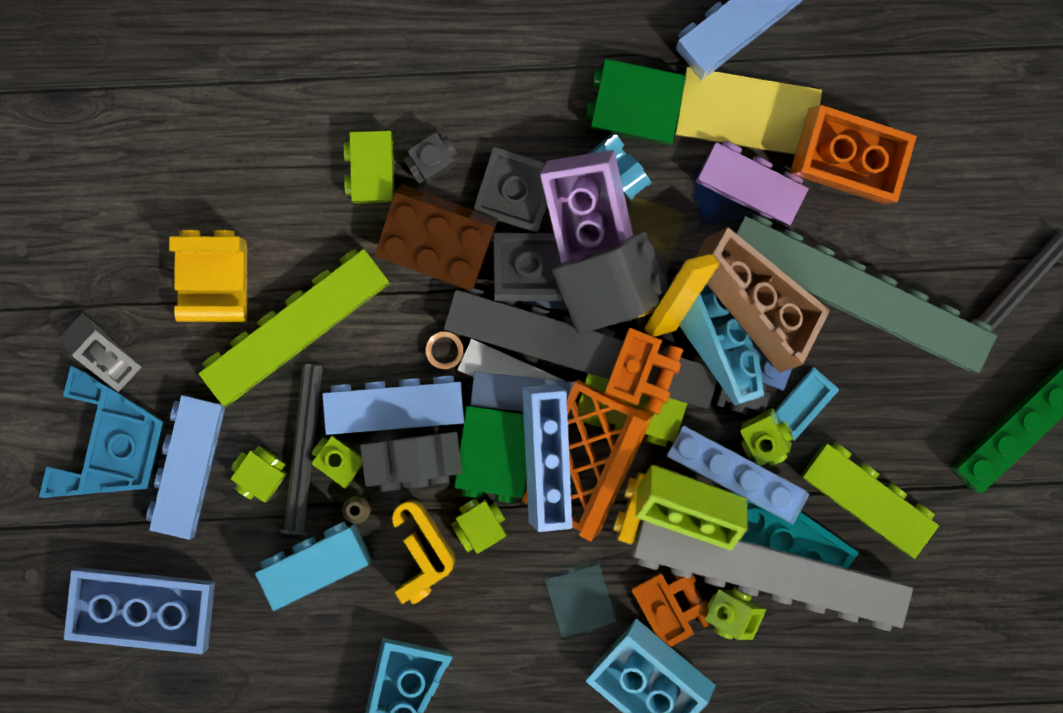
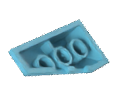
M706 283L679 326L735 406L764 396L759 356L753 352L752 339Z

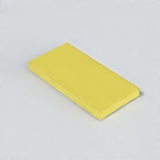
M687 67L675 136L717 143L728 141L740 147L795 156L808 109L820 105L822 90L715 71L701 81L692 68Z

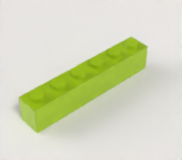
M356 248L351 250L339 260L342 266L332 273L327 269L312 280L315 286L305 294L301 290L294 293L285 301L287 305L285 309L278 314L274 310L269 312L257 322L260 328L250 335L246 331L241 333L230 342V345L233 347L222 356L217 352L202 363L205 369L199 375L223 407L231 405L391 284L365 249L360 252Z

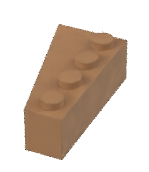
M727 227L706 237L695 258L713 254L719 262L707 285L779 373L803 365L830 310L730 228Z

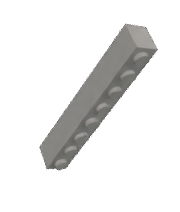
M641 519L631 552L633 557L639 559L638 565L658 570L659 564L672 567V574L681 577L691 578L692 573L706 576L704 582L715 586L725 587L726 582L739 585L738 591L749 595L758 596L759 591L771 593V600L791 605L792 600L805 602L804 608L822 614L825 613L826 608L839 611L837 617L852 622H858L859 617L872 620L870 626L886 631H891L892 626L903 628L913 592V587L905 583L739 540L733 550L730 551Z

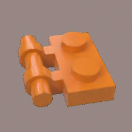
M629 328L604 394L634 406L638 405L641 394L646 395L650 398L646 411L659 415L663 403H667L671 393L668 390L674 374L678 375L682 364L679 361L683 350L676 346H670L667 356L660 355L657 352L662 340ZM653 365L661 369L656 385L646 382Z
M659 573L631 588L653 631L670 647L694 635L688 623L692 619L697 617L703 628L711 625L705 621L709 612V602L707 599H702L694 584L697 580L693 573L691 578L674 574L676 580L669 584L665 581L662 573ZM681 590L691 607L684 611L681 610L673 595Z

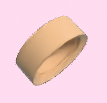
M436 333L427 342L426 356L429 362L437 368H453L463 357V344L453 333ZM443 337L452 339L458 347L456 358L447 364L437 362L432 355L434 342Z

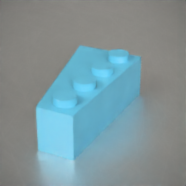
M382 637L365 713H424L445 669L448 668L453 658L450 652Z

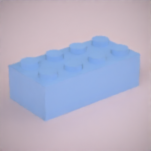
M76 568L71 570L64 640L203 654L208 650L215 582Z

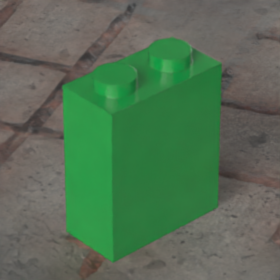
M605 59L604 68H596L593 87L599 88L597 101H589L586 116L587 121H592L591 130L671 147L686 75Z
M473 406L466 407L460 448L462 473L456 475L455 488L462 489V496L481 498L482 492L496 494V501L515 503L516 497L523 498L526 481L524 414Z

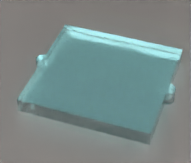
M599 564L577 571L570 569L567 574L545 580L562 638L584 631L592 633L594 628L616 622Z

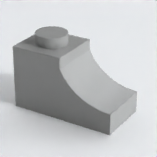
M83 313L59 337L71 356L117 392L142 368L103 329Z

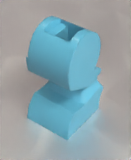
M610 134L588 154L609 150L615 151L624 195L631 201L637 193L652 184L638 161L622 150L624 144L616 134Z

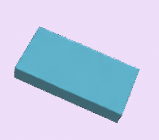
M815 367L808 371L774 410L780 422L785 420L794 436L793 441L839 391Z

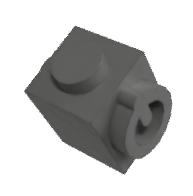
M434 133L407 150L409 155L403 158L419 184L425 180L429 183L456 166L452 157L458 153L447 136L440 139L438 134Z

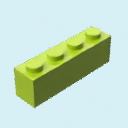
M835 442L832 447L829 444L823 443L800 474V477L906 555L916 559L939 527L938 524L932 521L935 514L920 503L913 507L904 499L907 494L892 483L886 487L876 480L880 475L878 472L865 463H862L859 467L850 461L849 457L852 454Z

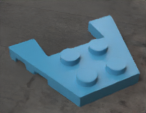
M70 366L63 396L97 404L95 420L82 474L47 466L39 497L49 498L148 489L165 421L83 370Z

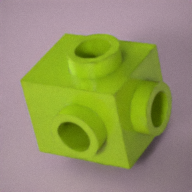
M773 408L743 422L740 428V432L745 439L741 441L742 447L750 460L755 458L759 466L766 463L769 466H774L787 459V453L790 452L791 440L794 439V436L785 420L780 422Z
M733 587L732 590H718L712 596L708 603L709 612L705 621L715 626L714 632L724 638L733 639L734 637L737 640H753L767 609L752 601V595L738 591V587Z

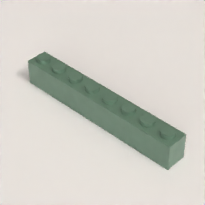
M754 214L752 219L745 216L737 235L813 297L975 375L980 373L997 338V335L990 332L992 328L990 325L974 318L971 323L958 317L960 311L943 303L938 308L928 303L929 297L917 290L910 288L908 293L896 288L897 281L882 274H878L877 278L865 273L866 267L856 261L847 259L846 263L833 258L834 251L819 244L812 248L802 243L804 237L793 231L785 229L784 233H780L771 228L773 224L771 221Z

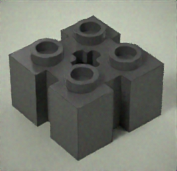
M457 432L360 445L365 486L380 485V492L398 490L401 487L411 489L448 483L450 475L462 473Z

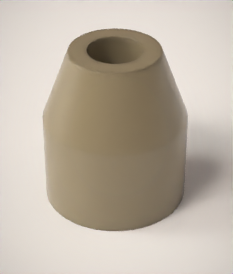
M362 496L348 498L342 507L344 518L353 524L362 523L369 517L371 512L370 503ZM352 506L359 507L360 513L358 515L351 513L350 509Z

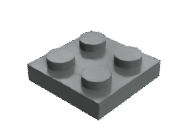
M493 147L473 210L498 218L500 222L538 233L547 207L540 175L546 163Z
M494 233V301L564 300L551 270L553 267L561 264L554 233Z

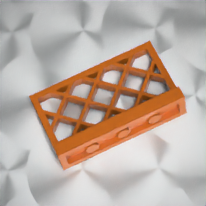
M576 380L567 398L568 424L576 422L582 440L569 444V449L585 445L591 463L575 467L569 451L570 475L577 490V493L571 494V500L579 497L584 508V513L580 520L572 516V527L581 531L579 536L592 541L600 533L654 414L643 408L637 410L580 380ZM579 392L592 397L596 410L580 415L575 402ZM601 402L608 406L602 407ZM615 409L627 415L623 427L611 430L604 412ZM572 410L574 417L568 419L570 412ZM598 415L605 433L589 438L583 419ZM619 434L615 442L613 435ZM607 438L611 454L607 458L597 460L591 442ZM605 463H606V465H605L603 471H601V468H600L599 465H602V464H605ZM593 468L598 482L595 487L584 490L577 472ZM527 490L522 499L526 504H528ZM592 493L590 500L588 502L586 495Z

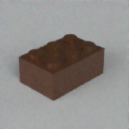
M401 184L394 194L374 256L472 291L478 280L498 218Z

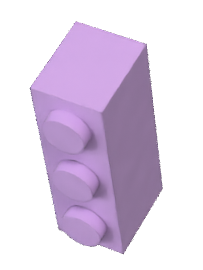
M723 141L721 145L716 142L712 146L695 182L784 227L791 226L809 189L802 185L804 180L787 171L781 175L771 170L773 164L758 156H754L753 160L741 155L742 149L735 144Z

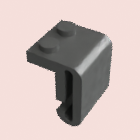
M645 231L633 234L616 246L587 254L582 257V260L575 261L571 259L551 269L577 334L639 317L659 304L668 290L667 279L661 273L655 258L654 247L648 240Z

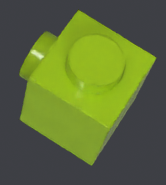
M335 435L331 436L329 440L323 437L311 453L316 457L312 465L344 488L349 486L363 467L362 455Z

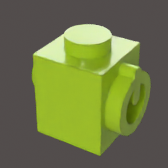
M259 445L256 450H251L248 455L242 452L231 467L235 472L231 480L237 483L234 489L250 500L255 496L264 503L268 502L288 474L282 470L286 463Z
M474 498L461 506L459 510L462 514L457 516L456 521L451 523L467 552L474 549L478 554L507 536L506 531L501 525V522L506 520L495 502L489 505L486 499L479 503L477 498Z

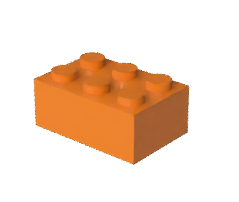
M824 105L811 107L807 112L790 174L881 204L897 203L917 136Z

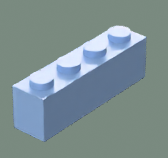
M729 0L724 5L718 2L705 13L707 18L697 26L693 22L679 33L680 40H678L676 50L702 81L804 0Z
M454 376L433 377V384L420 385L419 379L399 380V387L386 388L385 381L365 383V390L351 391V384L330 386L331 393H323L326 435L461 424L465 421L462 383L454 382Z
M557 384L522 387L529 524L538 532L572 529L566 390Z
M181 395L180 401L174 402L170 420L175 421L172 435H166L162 454L167 455L164 468L159 467L154 487L159 488L156 502L151 501L147 511L146 521L151 522L150 531L188 540L195 537L225 407L222 404L187 395Z
M685 426L682 427L667 455L673 461L736 495L747 498L749 502L792 525L795 523L810 495L806 490Z

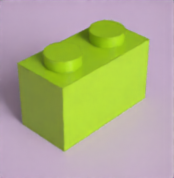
M350 132V141H344L345 162L350 161L351 175H345V195L351 196L354 204L392 203L395 194L392 132Z

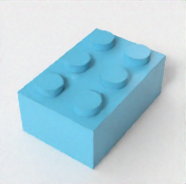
M344 521L324 531L323 533L326 538L316 542L313 536L293 546L294 553L287 557L282 551L260 562L263 568L255 574L273 611L358 571L373 561L356 524L347 527Z
M635 619L594 664L586 679L590 686L623 713H699L709 703L716 686L638 619Z

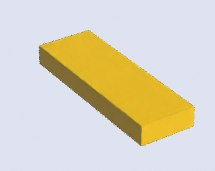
M713 254L686 260L645 325L644 330L648 335L655 337L677 330L719 265L718 260Z

